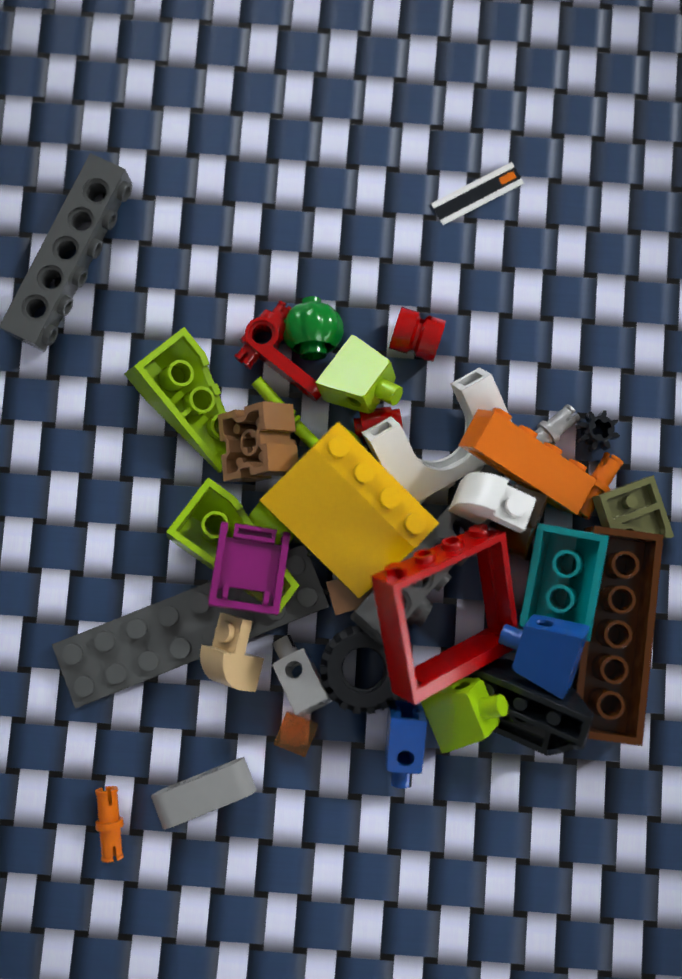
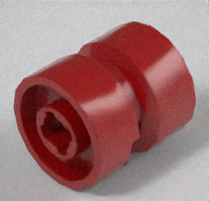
M401 307L389 349L405 354L413 350L416 357L433 362L446 320L430 315L425 319H421L419 312Z

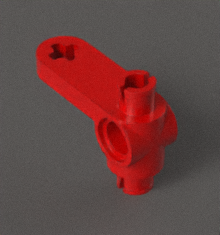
M280 300L272 312L265 309L258 318L248 323L245 334L240 339L243 347L234 357L241 364L244 363V366L249 370L252 369V366L258 359H261L302 393L317 402L321 397V393L315 383L316 380L278 351L285 331L286 323L284 321L291 309L290 306L286 308V303ZM265 331L272 335L270 341L265 344H259L254 341L255 336L260 332Z

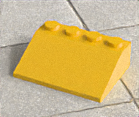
M339 422L333 425L259 500L357 598H361L373 587L372 575L385 570V566L390 563L401 562L439 524Z

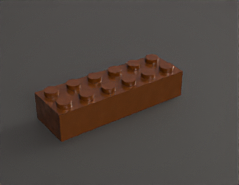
M591 526L584 528V531L609 536L591 638L589 642H585L572 686L594 714L588 739L643 746L664 535Z

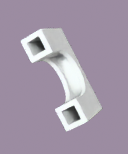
M477 368L450 383L465 416V432L478 409L493 410L495 407L508 413L491 373ZM391 416L361 432L374 458L420 504L437 491H445L451 488L455 481L466 476L468 473L480 472L484 465H486L485 462L460 446L449 456L439 460L429 461L416 457L401 424Z

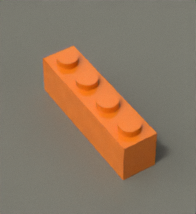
M495 407L493 410L478 409L458 446L520 486L549 496L547 503L557 510L578 515L597 480L585 472L587 467L576 460H567L561 456L563 451L557 446L548 442L543 444L537 440L538 434L532 429L523 425L518 427L512 423V416L507 412Z

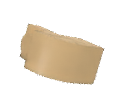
M220 612L212 646L201 645L200 649L201 666L209 679L237 690L256 692L264 658L246 653L253 621Z

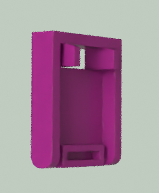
M221 522L208 606L278 616L290 532L283 531L281 545H276V529L235 523L233 538L226 537L228 522ZM229 587L263 592L261 605L227 600Z

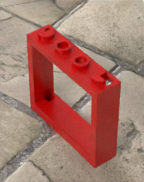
M487 524L473 525L469 527V531L458 536L444 538L441 544L430 549L418 550L413 554V557L402 562L390 563L385 566V570L371 576L392 693L416 705L514 650L498 643L505 624L518 628L506 533L504 531L487 527ZM477 553L488 628L414 667L401 589Z

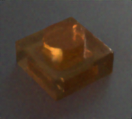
M287 711L274 745L306 757L318 723Z

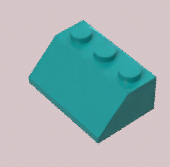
M538 523L519 626L524 627L532 615H542L590 626L586 639L589 642L609 536Z

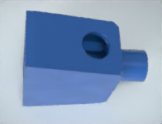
M532 615L523 630L505 624L498 643L516 650L512 665L514 672L564 700L572 686L590 626L542 615Z
M393 700L389 703L385 763L386 771L392 772L391 785L396 788H410L412 786V775L422 773L427 719L421 702L413 705L408 701Z

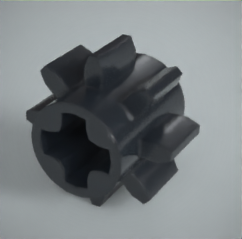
M606 410L599 413L598 417H595L590 411L585 414L587 423L580 422L576 425V428L581 430V437L577 442L581 443L584 441L588 444L589 452L594 451L598 445L604 451L611 448L608 439L615 440L620 436L614 432V425L618 423V420L611 421L606 417ZM600 427L603 433L595 436L592 430Z

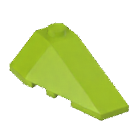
M183 327L125 372L124 375L142 397L220 473L222 472L221 455L226 454V442H220L218 415L226 413L219 396L221 394L217 383H214L208 368L209 361L206 353L187 329Z
M208 477L166 531V535L173 543L213 570L221 522H228L226 537L233 538L235 523L256 526V524L251 521L235 496ZM287 568L285 569L279 614L299 587V584ZM243 590L262 603L263 592Z

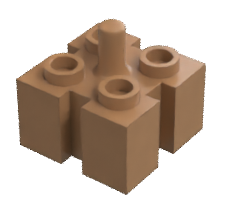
M261 401L245 406L244 410H232L218 415L220 442H226V454L221 455L223 482H257L271 479L272 476H283L298 461L296 441L290 439V434L296 431L293 404Z

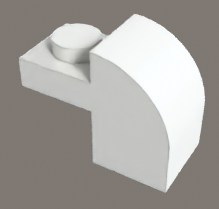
M471 472L460 481L448 511L475 524H482L487 519H490L518 533H522L526 529L536 498L508 486L509 479L486 472Z

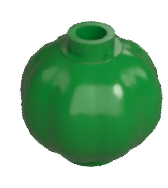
M310 296L303 298L301 304L295 305L290 309L284 321L286 323L283 334L284 342L292 351L300 355L302 359L308 361L326 358L327 354L331 353L339 345L344 334V325L339 313L330 305L321 303L319 297Z

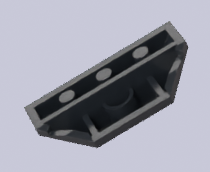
M507 658L496 659L464 677L480 678L484 681L489 696L501 694L506 698L508 704L507 715L498 717L499 724L493 732L546 756L565 753L573 749L580 750L586 746L594 714L573 686L570 687L563 700L514 672L512 669L513 661Z

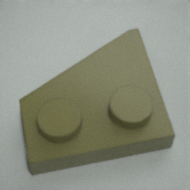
M654 475L638 479L592 497L602 527L664 535L663 539L674 537Z

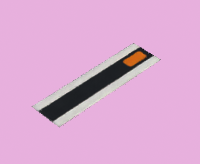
M510 162L436 200L431 205L442 225H445L524 184L513 163Z

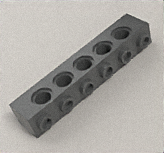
M92 153L89 154L0 324V328L8 335L45 352L48 345L54 343L58 335L57 327L60 321L72 309L75 292L87 280L89 265L93 258L96 259L101 253L104 236L116 224L119 207L122 202H126L130 197L132 181L126 169ZM106 194L103 200L94 202V198L97 195ZM91 222L89 228L82 231L79 230L82 223ZM76 250L74 257L67 260L64 259L68 251ZM61 278L59 286L49 289L52 280ZM46 306L44 315L34 318L36 310Z
M488 464L480 471L501 476ZM449 505L436 519L439 524L402 561L413 557V554L418 550L430 549L441 544L444 538L457 536L453 531V524L461 526L464 532L469 531V527L476 524L449 512ZM487 519L482 523L487 524V527L494 529V527L490 524L492 520ZM469 557L454 564L460 567ZM454 564L423 578L422 588H416L411 584L401 589L406 620L411 614L417 617L427 607L430 601L426 597L433 588L439 592L452 577L447 572ZM372 591L349 618L381 646L383 645L374 592Z

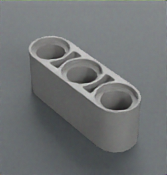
M241 757L153 793L151 798L162 828L169 829L246 798L255 793L257 789L244 757Z

